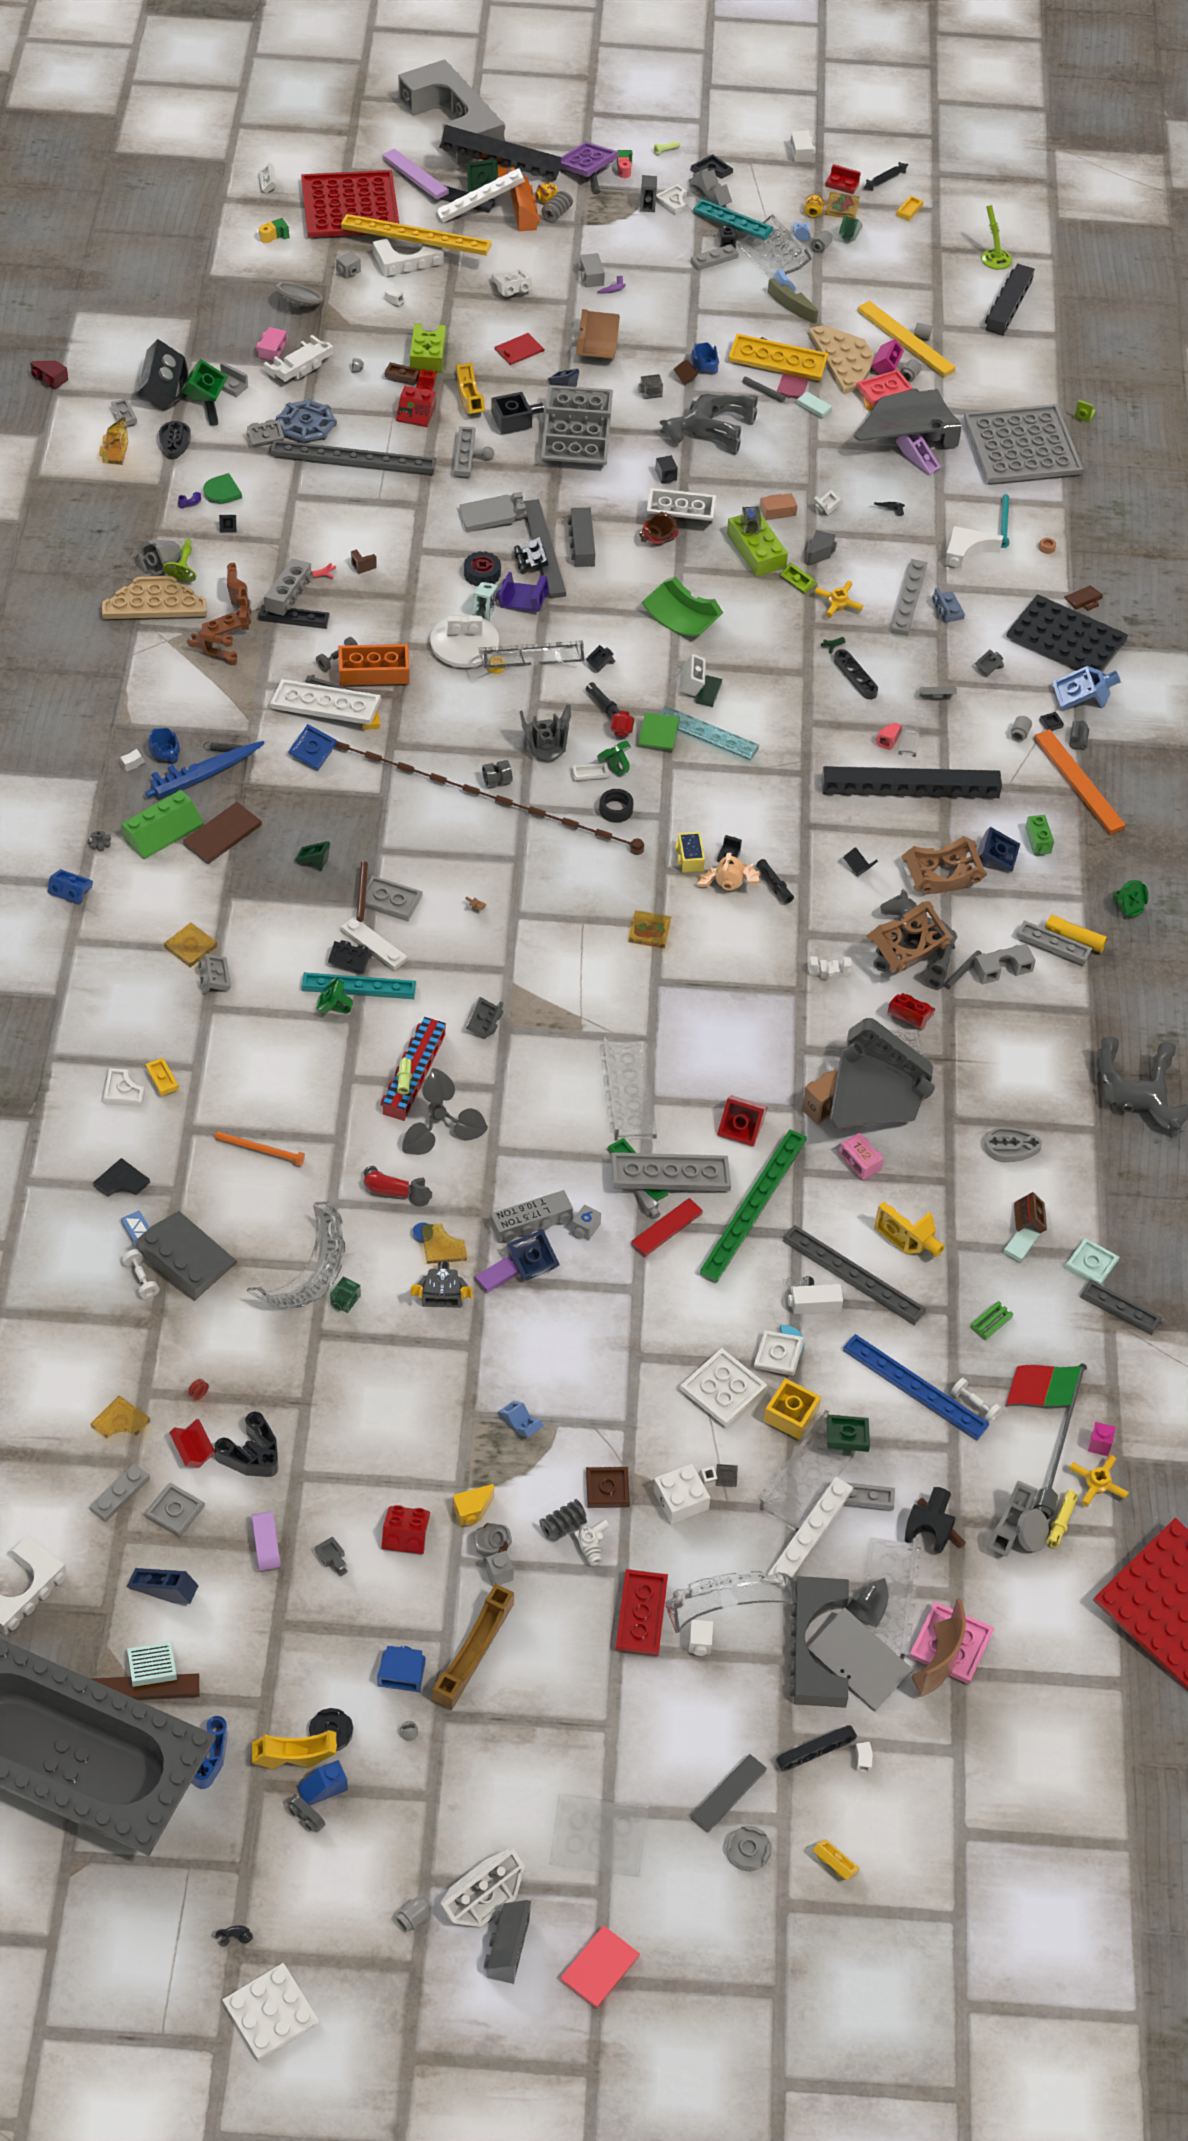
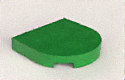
M229 473L209 479L203 487L204 496L210 502L212 500L218 502V504H224L242 498L241 491Z

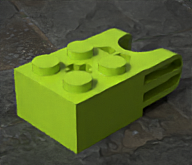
M414 323L410 367L420 369V371L424 369L442 373L446 325H438L435 331L428 332L423 330L422 323Z

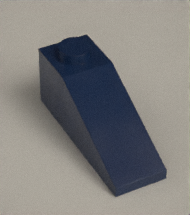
M135 1568L127 1587L172 1603L191 1604L199 1585L186 1571Z

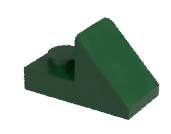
M325 841L304 846L301 848L295 861L299 865L313 862L322 871L329 857L331 843Z

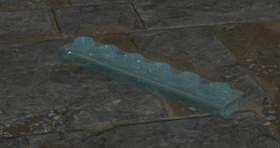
M664 706L659 713L660 715L679 717L678 731L750 761L759 749V744L670 707Z

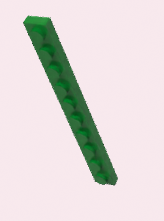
M789 1129L700 1269V1275L718 1283L806 1143V1136Z

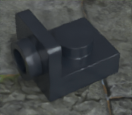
M601 645L585 659L598 672L609 661L615 662L612 657L614 655L608 647L604 649Z
M725 835L717 862L726 857L727 853H731L733 857L738 859L742 840Z

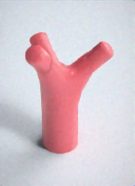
M329 563L325 568L313 571L312 577L328 576L333 579L334 576L329 572L336 569V566H332L333 564Z

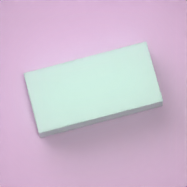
M809 392L804 393L797 399L798 405L820 418H823L832 411L830 404Z
M1031 1226L1019 1232L1017 1231L1004 1249V1254L1021 1263L1041 1233Z

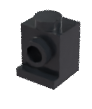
M728 225L719 227L718 239L720 247L732 244L736 249L737 234L735 233V228ZM724 240H731V242L724 243Z

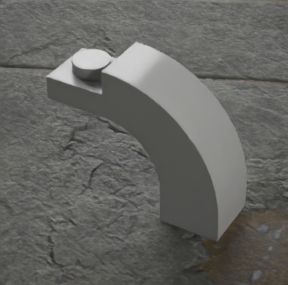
M1019 1480L1017 1481L1006 1510L994 1530L988 1545L989 1549L1008 1556L1018 1537L1017 1532H1020V1527H1017L1019 1517L1025 1510L1031 1508L1038 1490L1037 1488Z

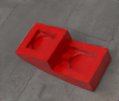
M421 369L416 388L433 391L437 371Z

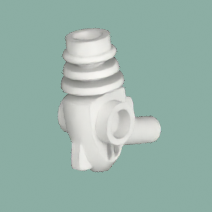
M606 1520L593 1528L583 1525L574 1532L575 1537L579 1541L580 1548L591 1566L599 1565L602 1562L599 1541L603 1539L601 1532L609 1528Z

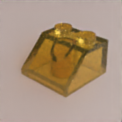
M122 417L107 428L106 435H103V446H100V456H102L103 463L123 465L128 446L126 417Z

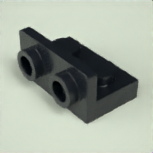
M334 941L328 963L365 973L368 960L372 958V953L368 947L363 945L355 947L351 946V943L348 941Z

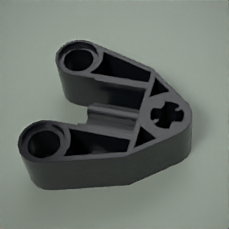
M250 1412L245 1418L246 1432L255 1442L248 1440L242 1448L225 1437L215 1442V1457L222 1465L246 1476L272 1477L278 1472L277 1440L260 1412Z

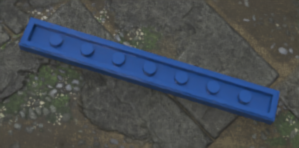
M855 1334L843 1347L845 1353L974 1440L978 1441L988 1429V1422Z

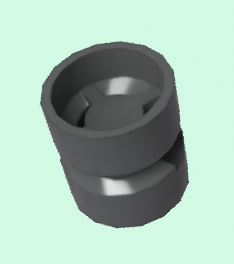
M508 760L498 761L496 765L493 763L482 765L483 779L487 787L497 786L499 782L506 784L513 781L512 770Z

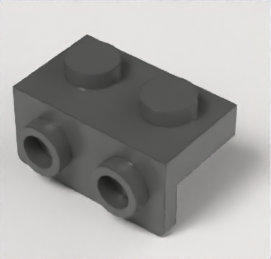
M479 997L476 1000L465 1029L483 1039H486L490 1034L493 1035L498 1027L496 1022L503 1014L501 1009L504 1003L500 1001L497 1005H494Z

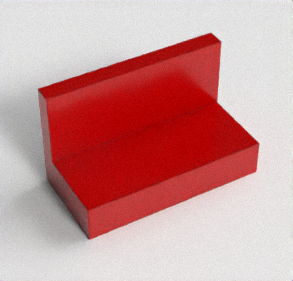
M196 1419L186 1429L174 1427L169 1432L185 1466L200 1468L216 1453L199 1419Z

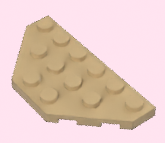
M825 325L809 328V335L817 349L821 352L829 353L826 364L843 394L858 391L856 383L868 377L875 359L865 339Z
M173 576L136 577L132 580V584L122 587L115 592L114 597L111 599L107 598L102 602L103 619L207 616L206 599L194 594V591L185 584L181 585L178 583L177 579Z

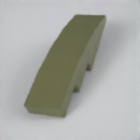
M775 278L769 280L768 293L777 302L799 317L814 324L817 323L818 309L802 292L796 294L788 285L782 287Z

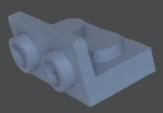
M939 587L935 588L932 601L937 606L939 616L943 618L944 622L964 619L965 613L953 591L941 593Z

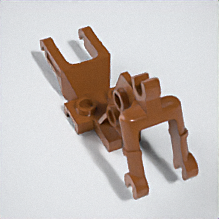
M229 563L227 565V588L231 604L240 605L238 611L203 623L199 635L192 633V640L188 639L187 643L190 647L202 648L204 654L215 656L216 658L227 659L229 664H236V652L213 648V642L223 644L225 647L232 646V634L220 635L240 627L242 630H249V624H251V601L248 598L247 585L237 579L236 564Z

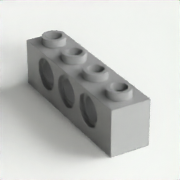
M291 559L265 595V611L284 616L287 610L291 609L292 603L298 599L300 592L305 589L307 582L312 579L311 563Z

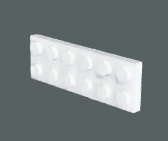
M282 679L270 702L271 709L370 725L380 705L381 695Z

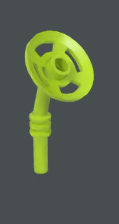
M989 205L986 206L995 248L984 251L981 260L985 266L991 269H1005L1011 265L1012 257L1007 251L1001 249L1000 229L997 226L998 222H996L993 207ZM1003 260L1006 261L1005 263L997 264L998 262H1001Z
M186 539L182 546L180 562H168L163 567L167 575L183 582H193L197 577L196 573L187 565L188 557L192 551L190 539Z

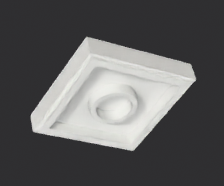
M764 1330L754 1368L794 1376L804 1344V1337Z

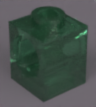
M343 1276L330 1293L331 1305L336 1310L348 1313L361 1296L360 1285Z

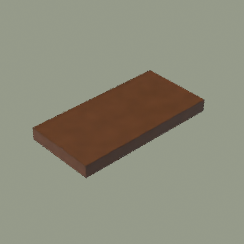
M236 802L184 839L183 844L209 864L262 825V821Z

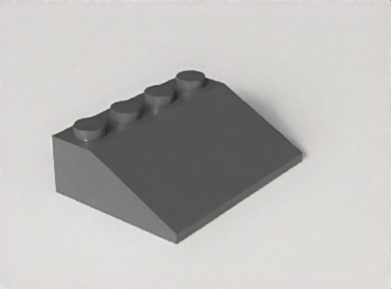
M180 1211L151 1226L137 1238L136 1249L194 1301L237 1263L236 1259Z

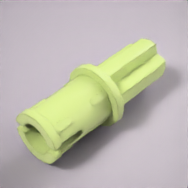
M406 1057L400 1060L399 1072L397 1073V1092L402 1095L409 1093L410 1080L412 1079L411 1060Z

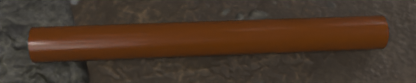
M365 861L361 862L356 918L359 922L364 921L368 872V863Z

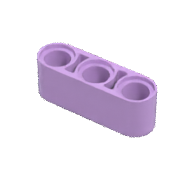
M273 1511L251 1514L259 1571L281 1568Z

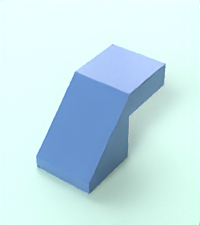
M512 1401L498 1411L499 1415L520 1436L528 1438L544 1427L540 1419L529 1415L522 1402Z

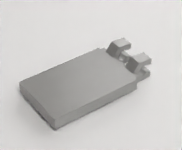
M522 492L459 505L466 532L515 522V519L527 516Z

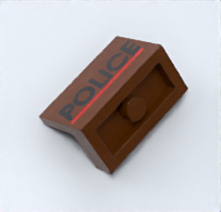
M1034 1192L1014 1202L1015 1224L1018 1232L1029 1225H1032L1040 1233L1047 1230L1045 1203Z

